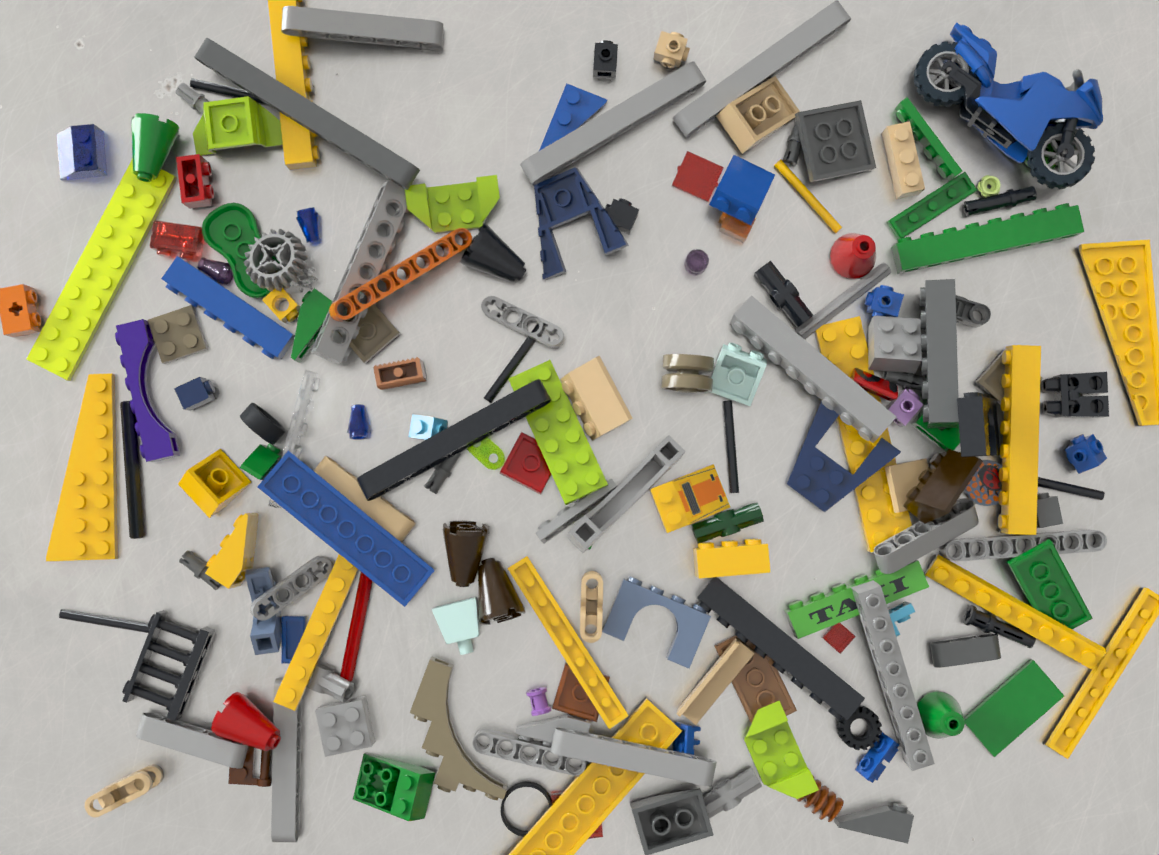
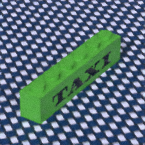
M915 560L891 574H884L877 569L875 575L867 577V575L859 576L853 579L855 583L848 586L845 583L832 587L833 591L824 595V592H819L810 596V601L802 603V600L789 604V609L784 610L794 637L800 639L858 616L859 612L851 587L874 580L881 586L886 604L929 588L920 562Z

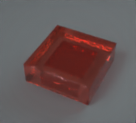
M841 623L831 626L821 638L841 654L856 636Z

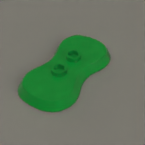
M234 202L214 209L206 216L202 223L204 240L228 261L233 272L234 281L241 292L253 298L267 296L271 291L254 284L246 273L247 267L244 264V261L247 260L245 253L251 251L248 244L254 245L256 243L254 237L261 238L254 215L244 205ZM273 256L272 258H273L278 264H280V262Z

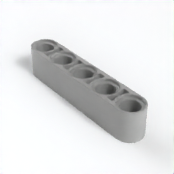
M969 498L959 499L949 514L926 524L919 521L875 546L874 555L880 572L884 574L894 573L977 526L979 519L974 501Z
M142 713L136 735L138 739L231 768H243L249 747L218 737L210 730L178 720L173 721L165 716L154 713Z
M491 729L478 730L472 742L474 750L480 754L572 776L582 774L586 768V761L581 760V766L573 768L568 763L572 758L558 755L559 759L556 762H549L546 759V755L550 753V746L542 744L541 741H526L520 739L519 736ZM478 737H488L490 744L488 746H481L477 741ZM508 741L513 745V749L505 752L501 749L500 744ZM532 747L535 749L536 754L533 757H527L524 755L523 749Z

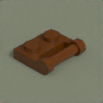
M249 746L243 768L229 767L228 784L257 785L259 787L271 786L272 778L269 777L271 749L269 751L261 750L260 776H254L256 748Z

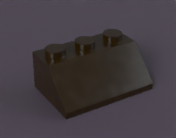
M951 449L943 453H936L929 462L931 464L929 469L924 470L918 477L920 481L918 485L914 486L907 493L906 497L908 499L903 506L924 524L949 514L983 461L974 456L961 457V452Z

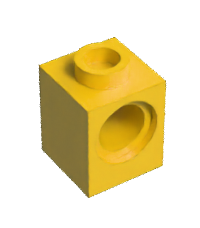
M282 287L281 291L275 288L262 299L279 320L284 323L287 321L292 322L299 316L300 305L284 287ZM284 300H288V309L280 311L279 304Z

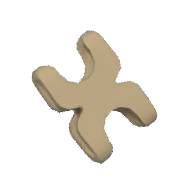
M588 571L581 579L580 635L584 641L594 643L602 635L603 580L598 572ZM589 579L597 580L598 585L596 588L590 589L587 587L586 582ZM593 624L597 629L593 633H588L585 627Z
M155 764L148 765L104 787L86 799V812L91 817H100L146 794L162 782V769ZM148 771L156 775L154 782H152L150 775L147 773ZM95 799H98L99 804L103 808L102 810H97L93 807Z

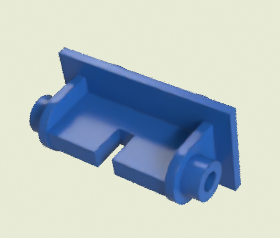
M883 732L878 737L880 740L873 743L875 746L869 749L855 769L872 783L875 780L878 781V778L886 768L882 761L886 760L890 763L899 751L897 748L900 744Z

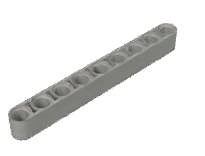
M838 0L834 1L687 105L672 119L685 137L691 136L715 119L716 115L729 103L771 79L850 22L851 17Z
M692 61L528 157L520 166L532 185H536L696 91L707 81L695 61Z

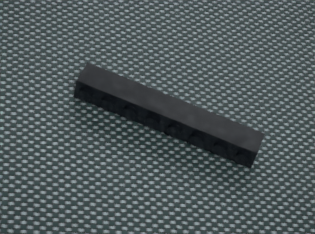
M713 577L697 597L700 600L698 604L707 613H710L711 610L719 616L716 620L726 628L729 626L733 627L737 631L735 636L745 644L749 640L756 646L753 650L763 659L766 656L774 661L772 666L780 673L788 672L792 676L790 681L801 690L805 686L811 691L809 696L819 705L822 702L830 707L828 712L836 719L844 718L848 721L864 701L865 697L719 578Z

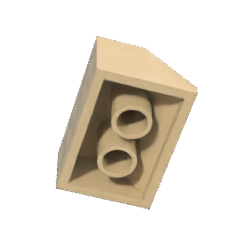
M600 356L574 369L560 379L563 391L570 397L573 403V410L580 416L584 424V430L591 437L592 441L633 419Z

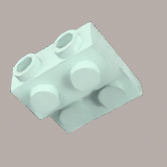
M731 342L728 345L723 344L711 376L713 379L711 393L751 406L766 368L767 359L763 358L764 354L755 350H751L750 353L742 351V347L738 344Z

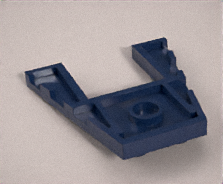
M574 167L534 185L536 212L539 217L538 235L541 240L540 257L541 262H543V280L551 279L566 272L552 229L590 212L605 254H610L629 246L578 168Z
M821 401L787 485L819 509L826 512L899 455L901 451L881 438L857 471L851 474L816 448V445L839 416L834 410L826 408Z

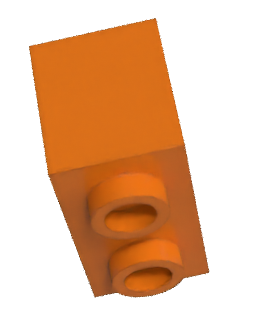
M21 284L0 288V317L4 335L19 337L40 332L41 317L36 310L37 295L32 287Z

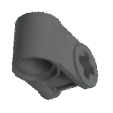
M956 295V323L977 328L989 321L991 311L988 306ZM974 310H977L982 314L981 321H977L974 319Z

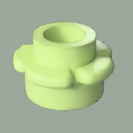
M986 175L981 178L977 188L983 197L997 195L1000 192L1001 184L997 177Z

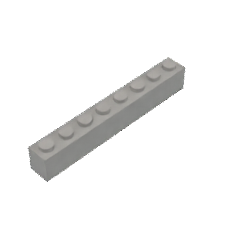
M752 295L733 314L730 323L737 333L744 334L750 339L751 344L755 348L762 349L768 354V358L773 363L780 364L786 370L788 376L799 380L807 392L819 397L826 408L838 413L841 420L845 424L852 425L857 429L863 439L874 443L896 418L892 412Z

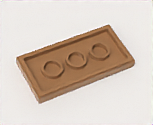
M731 636L714 645L719 657L737 636ZM749 640L747 641L746 645L753 650L756 646ZM756 652L732 680L733 687L751 724L758 709L780 701L786 716L797 711L778 670L772 666L774 661L768 656L763 659Z

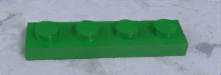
M906 97L895 108L898 119L902 123L910 121L914 140L919 141L924 147L923 151L927 158L933 159L938 166L939 174L943 178H947L948 181H951L962 172V169L909 98Z

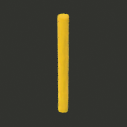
M780 159L774 166L836 234L842 226Z

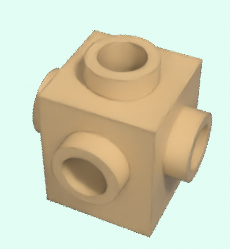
M661 31L653 60L662 62L661 64L668 68H680L681 61L686 62L690 48L686 47L688 39L677 32H671L670 34Z

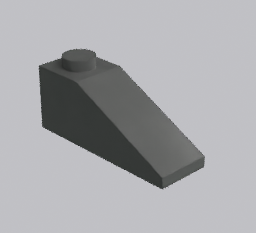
M894 803L893 806L883 805L835 817L834 822L838 828L908 844L914 815L907 810V806Z

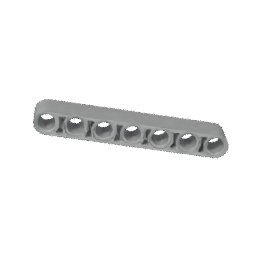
M285 6L282 8L281 32L290 36L431 50L441 49L443 45V23L439 21L298 6Z
M1098 530L953 539L940 546L939 552L941 556L951 561L1012 558L1041 544L1045 538L1053 542L1058 554L1097 552L1105 548L1107 538L1103 532ZM1092 534L1096 538L1093 546L1089 544V538ZM1070 536L1073 540V543L1071 547L1068 548L1066 546L1065 541L1067 537ZM1022 539L1026 542L1024 551L1019 549V542ZM998 541L1003 543V550L1000 553H997L995 549ZM977 542L980 545V551L974 555L972 546ZM952 544H955L957 553L951 557L948 549Z
M276 678L275 680L274 698L277 694V691L281 685L283 678ZM301 701L296 711L274 702L273 724L280 730L281 740L278 746L273 749L272 842H297L300 814Z
M562 727L555 728L550 750L551 753L564 757L702 786H712L717 763L715 760Z

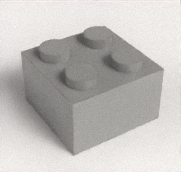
M873 316L868 326V370L915 373L922 362L920 319Z
M366 696L349 699L347 702L340 701L322 705L315 710L325 757L372 747L376 742Z

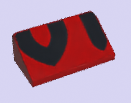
M854 368L850 378L865 391L888 401L897 399L898 386L861 369Z

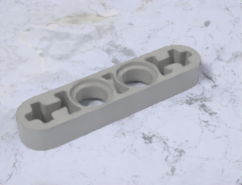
M488 296L482 301V311L488 318L546 346L557 348L563 344L565 339L564 333L557 325L495 296ZM496 302L497 308L503 311L502 315L496 310H492L490 313L487 307L488 304L493 305ZM511 311L519 314L518 320L514 323L508 322L506 318ZM531 321L539 323V329L534 333L527 331V325ZM544 326H547L545 330L548 333L554 334L557 331L559 339H554L550 342V337L543 333Z
M316 556L255 599L250 607L252 615L261 621L270 619L328 577L332 570L331 561L323 556ZM318 562H321L323 564L325 563V565L323 566V572L318 570L313 573V575L315 576L314 579L309 572H307L308 569L312 572L315 571L318 568ZM302 574L306 575V585L298 587L296 585V578ZM283 588L288 591L287 598L284 601H278L276 598L277 591ZM269 597H271V600L275 604H277L276 607H274L272 604L268 605L265 608V614H262L260 612L257 613L260 610L258 607L260 604L266 606L270 603V601L268 600Z

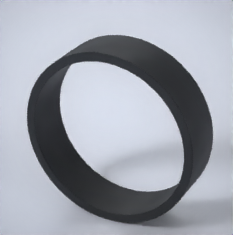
M529 781L517 783L509 788L501 804V818L504 825L512 833L522 837L529 831L520 830L512 826L504 813V803L509 794L522 787L535 788L546 797L549 807L552 806V800L547 790L541 785Z

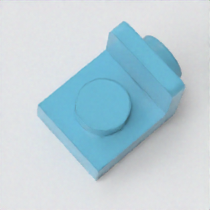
M906 601L888 610L896 637L900 635V632L895 622L902 623L911 618L910 614L915 612L912 604Z

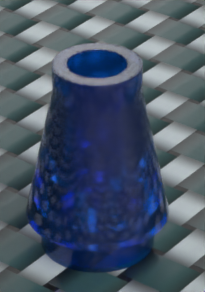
M315 207L296 211L298 216L296 220L306 238V242L320 240L318 212L316 213Z
M356 404L351 406L347 429L350 439L361 440L368 438L370 428L365 405Z

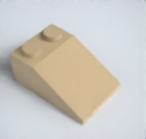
M774 76L729 103L716 117L743 154L795 119V114L800 111L779 80Z

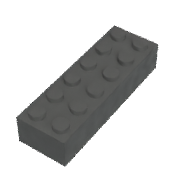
M955 279L925 280V287H920V307H925V311H921L920 315L921 330L925 329V334H921L922 353L926 352V358H922L921 362L922 376H926V381H923L922 399H927V405H923V422H928V428H957L959 424L957 398H959Z

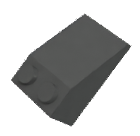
M700 788L653 796L630 803L645 855L654 854L714 835Z

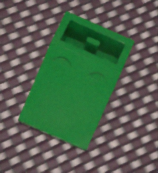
M364 753L353 800L406 821L425 819L436 772L417 765Z

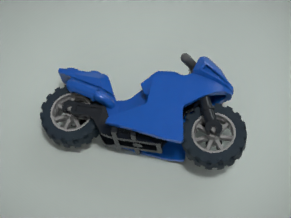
M957 22L950 32L955 42L951 44L945 41L940 45L934 44L930 49L924 51L914 71V85L918 88V94L923 95L926 102H932L934 106L938 107L940 105L951 107L952 104H959V116L969 121L967 125L970 128L974 125L983 134L984 138L991 141L1006 156L1017 163H1023L1026 157H1028L1027 166L1031 168V175L1038 179V183L1041 185L1046 184L1048 188L1053 189L1057 187L1058 189H1065L1066 187H1072L1090 172L1091 166L1095 161V156H1093L1095 148L1094 145L1091 146V138L1089 136L1086 137L1085 131L1081 128L1097 129L1103 122L1102 95L1098 80L1089 79L1084 83L1082 71L1076 69L1072 73L1074 82L1066 88L1058 78L1047 72L1023 76L1020 81L1000 84L994 81L997 51L991 47L987 40L978 38L969 27L960 25ZM942 60H951V61L945 62L944 64H943V62H942ZM937 62L941 71L930 69V67ZM929 74L937 75L934 82L931 81ZM942 83L944 89H941L936 85ZM1049 143L1054 149L1053 152L1044 151ZM1074 155H1077V164L1070 160ZM1044 156L1049 157L1047 160V162L1049 163L1048 165L1046 164ZM1065 163L1072 168L1071 171L1064 172ZM1055 164V168L1059 169V172L1051 169L1050 167Z

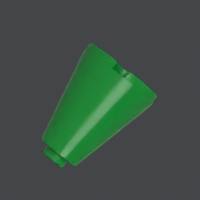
M137 113L135 117H132L133 174L137 176L138 180L151 182V180L157 179L179 134L180 127L175 122L167 119L165 123L159 121L158 115Z
M934 691L927 693L920 702L918 701L917 707L927 736L942 739L956 736L963 731L965 723L962 710L953 696L945 692Z

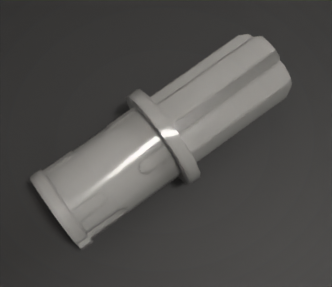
M185 83L179 84L175 91L178 96L191 105L193 110L197 109L201 113H203V102H209L204 98V94H198Z

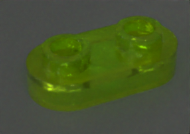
M489 438L482 440L479 447L471 446L467 449L488 469H499L505 462L504 452ZM492 454L498 456V460L495 463H492L489 459Z

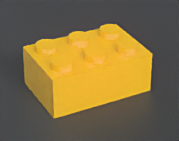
M758 538L744 539L745 544H738V541L735 540L721 541V546H714L712 542L698 543V547L693 548L695 576L700 579L771 573L768 544L763 543Z

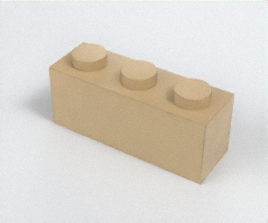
M910 121L887 126L881 135L896 200L919 195L925 190Z

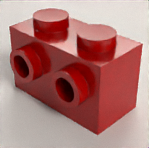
M200 154L176 157L181 203L189 209L212 206L211 199L214 198V189L209 183V176L212 175L210 163Z

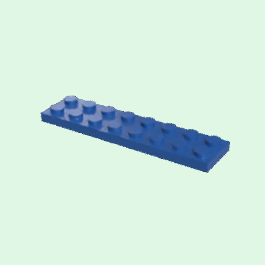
M289 450L257 486V488L404 607L435 571Z

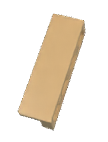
M736 637L679 706L676 714L679 717L683 714L696 725L755 654V651Z

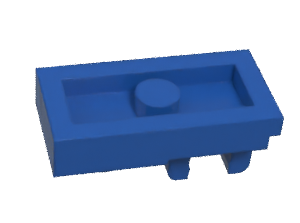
M674 722L682 732L673 741V751L694 755V745L700 744V740L694 739V732L701 731V727Z

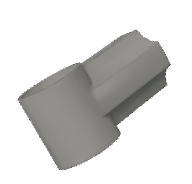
M317 663L307 688L318 693H326L341 702H347L355 690L354 683L336 675L335 671L330 667Z

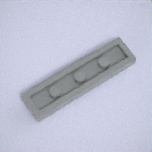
M613 479L607 481L608 486L576 500L577 503L571 508H563L558 512V517L553 521L547 520L538 527L539 531L536 532L540 541L545 544L594 509L617 487Z

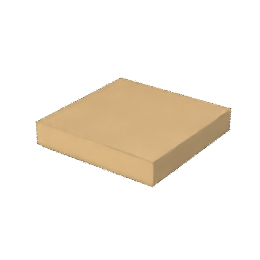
M927 458L885 467L894 513L908 511L903 506L908 499L906 495L914 486L918 485L920 474L924 470L929 469Z

